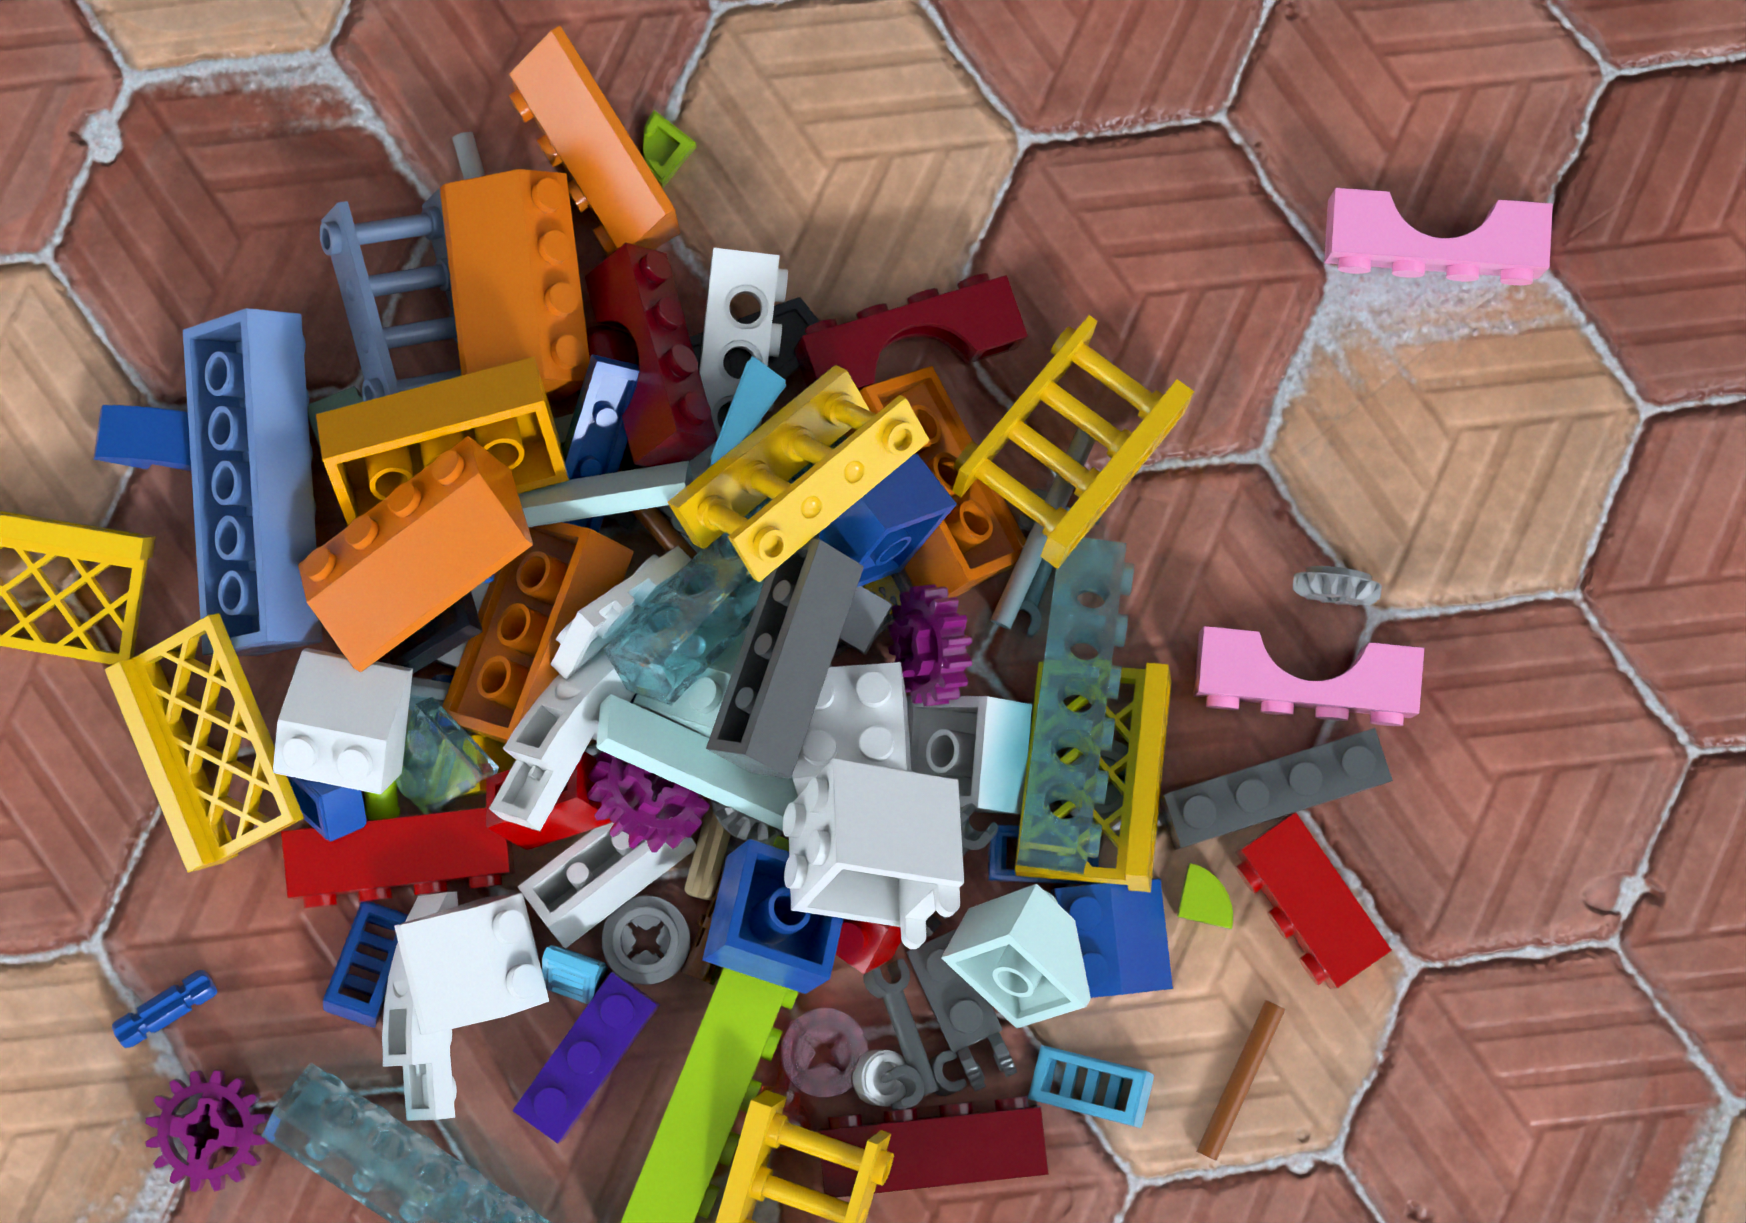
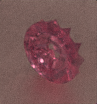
M832 1008L811 1009L791 1021L784 1038L780 1042L781 1067L791 1080L792 1085L814 1097H834L850 1090L853 1087L852 1076L859 1058L868 1052L867 1040L859 1024L848 1014ZM839 1035L833 1042L835 1045L831 1049V1054L835 1058L834 1062L840 1068L838 1069L836 1066H830L825 1062H821L808 1069L812 1064L811 1059L814 1057L815 1051L807 1037L815 1039L820 1043H825Z

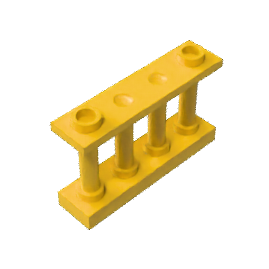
M1088 315L1077 330L1068 326L1061 333L1051 348L1050 352L1055 355L983 442L978 445L971 441L961 452L953 466L958 471L952 491L959 497H962L974 481L979 479L1043 527L1041 533L1048 538L1040 557L1056 569H1059L1182 418L1194 394L1192 389L1178 379L1175 380L1165 394L1159 390H1155L1152 393L1090 348L1088 345L1098 322L1090 315ZM1073 363L1077 364L1139 410L1138 417L1143 421L1133 433L1126 428L1122 431L1118 430L1056 384ZM1041 401L1108 449L1106 455L1111 460L1101 472L1095 467L1088 470L1024 423ZM1009 440L1013 441L1076 488L1074 494L1079 499L1069 511L1062 506L1055 509L992 462Z
M835 365L667 503L692 543L703 550L722 534L728 533L730 542L754 580L760 582L930 440L906 397L899 395L880 412L875 414L867 407L848 371ZM851 428L856 429L852 435L835 449L829 447ZM810 462L815 464L792 484L787 482ZM767 497L772 499L750 519L744 517Z
M765 1090L753 1098L749 1104L716 1223H758L752 1220L757 1200L762 1202L765 1197L837 1223H865L876 1185L883 1186L891 1170L894 1153L887 1151L891 1133L880 1130L867 1141L866 1147L863 1149L788 1123V1116L782 1114L787 1098L785 1096ZM782 1144L858 1171L850 1202L773 1176V1169L767 1168L772 1147L777 1149Z

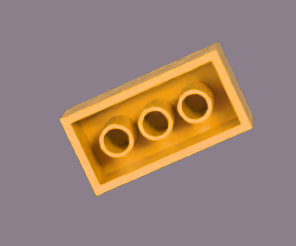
M535 357L316 414L322 460L348 526L355 518L364 515L389 496L399 485L409 481L433 463L441 453L450 450L467 436L471 437L511 470L518 494L569 481L559 434Z

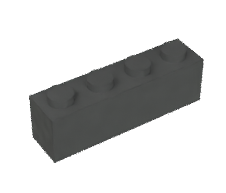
M811 539L766 576L707 743V750L750 773L791 779L864 568L863 565L822 540Z
M1373 728L1164 794L1160 797V806L1174 850H1178L1381 786L1393 780L1376 729Z

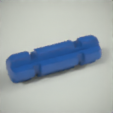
M197 970L182 980L183 985L174 984L137 1007L136 1014L128 1013L113 1022L112 1030L119 1043L124 1048L133 1047L147 1038L146 1033L149 1031L156 1033L193 1010L191 1005H201L217 994V988L210 975L205 970Z

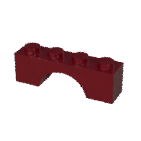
M625 242L587 274L585 280L596 322L629 330L637 345L640 372L633 397L622 415L634 464L647 467L683 461L690 462L716 442L718 437L698 369V362L686 326L685 315L681 308L674 283L672 268L666 253Z
M988 273L974 275L960 281L957 284L958 290L939 295L937 288L927 289L908 297V304L889 310L886 303L877 304L856 313L857 320L838 325L836 319H827L805 328L806 335L800 338L794 348L807 388L835 365L848 371L858 391L875 383L876 366L880 353L890 344L909 337H926L940 341L953 349L966 364L1017 349L1028 337L1007 275L991 280Z

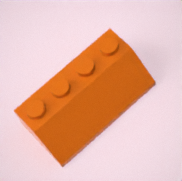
M559 25L551 30L509 73L515 91L508 96L524 123L533 118L540 128L543 136L536 139L552 168L561 163L571 178V181L568 182L569 196L580 213L589 208L600 226L592 231L606 255L609 257L625 242L654 250L681 234L676 210L564 30Z
M516 169L443 184L439 188L461 375L535 357L547 399L550 401L565 399L581 389L590 361L567 173Z
M933 366L879 382L860 390L859 392L867 407L875 414L880 412L899 395L906 397L930 440L916 453L957 503L904 567L913 587L934 584L936 587L945 586L948 588V598L957 597L1014 567L1026 543V539L1004 498L979 479L974 481L962 497H959L952 491L958 471L953 468L954 463L965 447L973 440ZM851 428L836 441L837 445L852 435L856 429Z
M467 436L450 450L441 453L433 463L409 481L399 485L389 496L364 515L355 518L348 527L323 546L314 549L307 558L298 564L307 604L352 667L361 673L530 548L533 542L511 470L471 437Z
M564 522L528 527L533 545L497 571L494 581L489 583L478 613L483 632L468 640L438 719L506 744L537 698L559 675L550 665L561 645L556 640L557 636L575 618L579 610L623 582L634 553L633 550L590 528Z

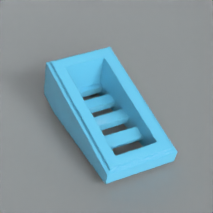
M751 356L750 360L746 363L710 457V466L751 434L787 385L785 384V379L754 356Z
M554 945L546 947L542 957V973L546 989L585 1004H589L601 987L608 967L602 961Z
M1041 1045L1028 1099L1141 1128L1154 1074L1145 1070ZM1057 1061L1067 1063L1059 1095L1050 1093ZM1083 1067L1088 1069L1081 1100L1072 1099L1079 1068ZM1105 1073L1110 1075L1103 1106L1094 1103L1101 1075ZM1124 1078L1132 1080L1125 1112L1117 1110Z

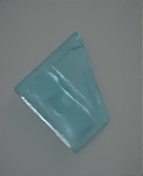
M433 697L416 703L405 738L402 774L396 779L401 793L405 797L410 798L425 815L449 805L455 801V798L475 788V785L495 775L499 769L497 764Z

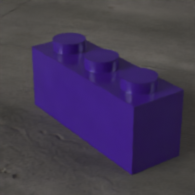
M611 972L512 1111L557 1144L564 1141L660 1004L615 972Z

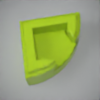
M654 110L644 127L643 154L647 165L661 187L664 188L697 148L695 141Z
M1188 863L1176 917L1232 929L1233 907L1225 887L1210 871L1196 864Z

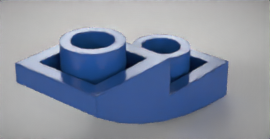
M102 405L93 460L147 470L154 464L191 471L188 412L141 406Z

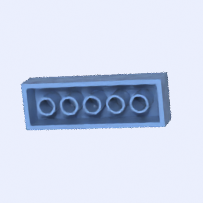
M246 308L184 329L183 343L200 620L208 615L220 613L237 656H260L323 642L322 623L306 602L298 564L317 548L315 531L316 502L313 497L311 470L313 451L309 439V394L306 389L304 353L306 343L302 332V316L298 313ZM206 633L201 636L202 654L213 655L214 650Z

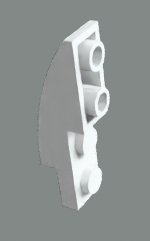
M622 634L567 680L559 674L537 698L505 744L503 749L515 758L516 761L489 809L503 820L540 831L590 740L597 741L600 704L610 694L631 702L647 673L655 652L660 649V646L654 641Z
M457 891L418 896L405 922L458 906ZM397 943L388 976L384 1002L382 1030L383 1067H403L407 1121L455 1118L454 1101L456 1099L457 1087L451 1070L450 1045L452 1042V1029L421 1035L399 943Z

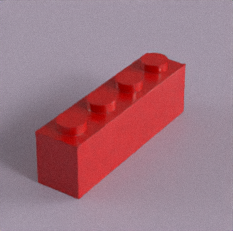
M486 807L367 821L363 828L331 842L314 828L281 831L287 898L303 899L304 908L337 905V895L358 892L359 902L392 899V888L407 886L414 887V896L448 892L447 882L467 879L469 880V889L497 887L503 885L502 875L515 874L512 842L486 828Z

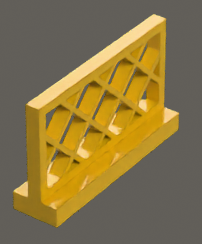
M0 510V550L3 547L15 549L28 566L26 570L6 584L0 577V598L3 597L20 621L4 634L0 633V646L112 665L118 661L132 659L135 650L148 558H153L156 536ZM29 551L46 555L36 562ZM57 556L68 557L82 576L60 593L41 569ZM83 560L100 564L90 571ZM111 565L132 568L129 591L112 602L95 576ZM33 574L51 600L28 616L10 590ZM87 583L105 609L82 625L64 599ZM127 602L124 618L117 608ZM54 606H57L74 630L58 643L46 641L33 623V621ZM109 614L122 631L119 653L100 650L87 632L88 629ZM25 628L32 638L15 635ZM79 637L86 647L69 645V643Z
M220 613L208 615L138 656L118 661L104 669L188 873L223 864L239 855L238 852L304 819L287 776L273 773L275 746ZM206 633L214 650L211 666L194 659L199 637ZM164 657L178 664L172 688L169 687L159 660ZM191 671L207 678L202 703L186 695ZM221 686L229 689L234 698L235 706L232 718L215 710ZM183 707L199 715L193 738L190 737L181 716ZM212 722L228 729L223 753L207 746ZM242 737L250 740L255 749L256 758L253 769L237 761ZM203 758L220 766L214 789L211 788L202 767ZM233 773L250 781L244 804L228 797ZM263 788L273 793L282 814L275 819H271L258 812ZM224 809L241 817L236 839L232 840L223 818Z
M1052 662L1038 663L1015 864L1016 876L1127 885L1129 891L1151 892L1172 684L1169 664L1146 663V669ZM1050 678L1073 680L1084 693L1060 711L1048 697ZM1086 681H1097V683L1090 687ZM1113 683L1135 684L1133 702L1116 715L1098 696ZM1092 701L1109 721L1084 739L1068 718ZM1047 708L1054 717L1045 723ZM1132 716L1131 729L1129 731L1123 722ZM1062 725L1078 745L1054 763L1042 749L1043 738ZM1114 729H1117L1129 743L1128 753L1109 767L1092 747ZM1086 752L1103 773L1079 792L1062 771ZM1040 760L1048 767L1041 775H1039ZM1126 768L1124 784L1117 775ZM1056 777L1073 797L1048 816L1036 802L1037 791ZM1111 781L1123 795V806L1103 820L1086 799ZM1080 805L1098 826L1073 845L1056 823ZM1036 813L1042 822L1033 828L1034 814ZM1121 821L1120 835L1118 837L1111 828ZM1049 829L1067 849L1051 863L1029 862L1031 843ZM1105 833L1118 848L1116 868L1092 867L1081 852ZM1075 858L1081 866L1066 864Z

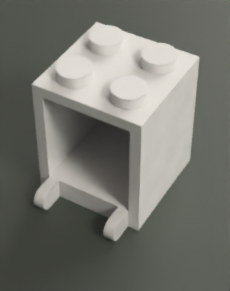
M901 662L829 667L792 774L798 796L805 790L809 781L815 778L832 758L912 772L908 703Z
M832 758L822 771L809 781L805 790L796 800L788 804L783 817V833L789 837V858L785 866L784 882L785 886L790 888L792 911L897 926L901 928L903 944L909 949H917L926 940V919L937 911L941 916L950 917L959 909V887L964 883L959 785L957 779Z

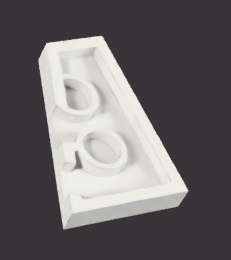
M679 546L660 558L657 555L648 558L636 570L633 576L614 586L607 593L577 612L575 618L557 636L556 640L561 645L550 665L565 680L570 678L588 661L678 589L693 560Z

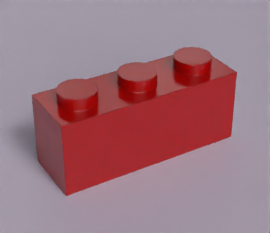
M1296 812L1288 815L1235 852L1242 861L1235 866L1240 877L1254 894L1259 890H1262L1274 907L1267 912L1270 920L1285 939L1292 935L1305 952L1299 958V961L1317 985L1325 981L1330 989H1337L1392 951Z

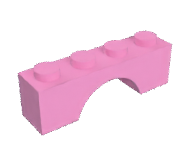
M1335 188L1328 199L1324 263L1338 264L1339 271L1351 274L1368 273L1371 271V267L1392 268L1393 275L1406 278L1422 277L1425 275V271L1446 272V278L1453 281H1476L1479 279V275L1500 276V282L1503 284L1529 285L1533 283V279H1539L1550 267L1553 203L1498 200L1488 212L1482 225L1476 230L1456 238H1436L1423 234L1411 227L1397 211L1391 194L1388 191Z
M1204 626L1198 635L1193 697L1206 698V707L1213 709L1239 710V701L1261 703L1260 712L1266 714L1294 715V707L1316 709L1315 718L1348 721L1349 712L1370 714L1371 724L1403 726L1404 718H1412L1419 714L1424 648L1369 642L1361 648L1353 664L1342 675L1324 681H1308L1286 673L1275 664L1264 647L1260 632Z

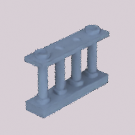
M440 188L422 205L421 214L355 224L348 201L338 202L321 220L320 242L325 254L331 255L364 376L362 385L363 400L368 401L462 376L461 369L397 380L388 350L452 338L458 343ZM424 235L428 240L432 241L437 260L435 265L368 276L360 245ZM439 287L442 291L446 292L451 310L449 317L382 328L374 297Z

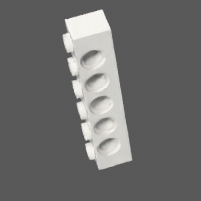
M713 248L699 372L707 401L711 408L717 437L722 429L717 420L718 411L724 404L732 402L740 379L731 377L725 371L723 365L725 354L732 349L741 348L748 351L766 366H768L769 356L779 357L782 324L772 323L774 302H785L788 270L778 269L780 255ZM748 294L758 301L761 311L759 318L755 322L741 324L734 320L730 314L729 305L735 296ZM774 403L771 405L768 411H773ZM762 419L752 432H754L757 428L761 426ZM716 442L689 462L693 476L692 481L711 467L710 457ZM763 502L744 517L750 519L763 508ZM681 533L724 583L744 584L745 574L750 573L730 541L722 544L713 542L703 550ZM686 574L684 579H690V577Z

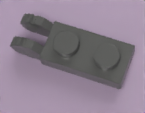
M955 929L906 953L952 1053H957L974 1092L986 1087L984 1083L985 1077L979 1064L974 1061L968 1048L969 1045L988 1038L994 1051L993 1057L1006 1078L1017 1073V1070L999 1033L1003 1029L992 1005L941 959L957 930Z

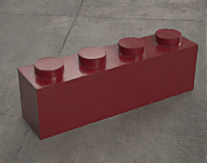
M1027 1096L994 1099L995 1110L973 1112L972 1102L939 1105L940 1116L918 1118L917 1108L897 1111L888 1110L883 1111L884 1122L862 1124L861 1114L828 1117L829 1128L818 1129L820 1134L865 1149L867 1141L880 1130L891 1133L887 1151L894 1153L893 1163L886 1182L883 1186L877 1184L874 1194L1049 1175L1041 1106H1028ZM821 1158L824 1194L835 1198L851 1196L858 1171Z

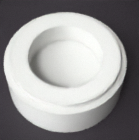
M871 1050L863 1054L856 1062L852 1076L853 1086L859 1098L870 1105L891 1106L892 1103L903 1099L906 1095L903 1083L898 1080L883 1083L881 1076L895 1067L906 1065L905 1059L900 1054L891 1050Z

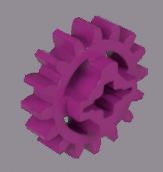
M934 584L910 587V591L899 594L901 605H893L891 609L896 620H894L892 625H888L889 635L894 641V644L888 647L889 654L895 655L894 663L901 662L906 693L911 692L912 703H923L924 707L949 704V700H955L960 697L959 687L967 686L968 680L964 670L966 667L972 666V660L966 651V646L972 643V638L964 635L967 617L966 615L956 613L959 600L957 597L948 598V588L945 586L936 587Z
M604 751L597 757V763L588 774V779L595 784L587 793V797L589 800L601 802L602 806L594 816L597 820L609 818L614 823L609 832L613 838L623 831L629 834L628 842L630 848L635 849L643 839L647 840L651 852H657L665 842L672 849L677 848L685 837L690 838L702 824L700 819L709 810L710 804L702 799L703 795Z
M201 1070L190 1072L189 1079L190 1086L187 1087L180 1079H173L169 1084L174 1096L170 1098L158 1095L154 1098L153 1101L162 1109V1113L160 1116L146 1118L145 1124L157 1128V1136L145 1141V1144L149 1148L160 1147L162 1155L153 1163L156 1169L168 1165L174 1168L169 1182L177 1184L188 1176L190 1177V1190L198 1192L202 1190L206 1179H209L210 1185L215 1192L225 1189V1175L227 1174L236 1183L246 1179L245 1172L241 1166L243 1163L251 1166L260 1164L262 1160L253 1151L255 1145L269 1143L270 1137L257 1133V1125L265 1123L270 1118L269 1114H255L252 1107L262 1097L259 1093L244 1096L241 1092L246 1080L242 1077L236 1078L229 1085H226L224 1070H214L209 1082H206ZM202 1093V1098H199L195 1110L188 1115L176 1114L185 1101ZM228 1100L237 1108L243 1125L236 1124L227 1111ZM211 1117L210 1125L219 1129L218 1138L207 1140L206 1144H204L205 1135L197 1132V1124L206 1122ZM173 1137H178L187 1149V1160L178 1152ZM227 1146L239 1147L236 1154L227 1163L213 1168V1164L217 1161L218 1152Z

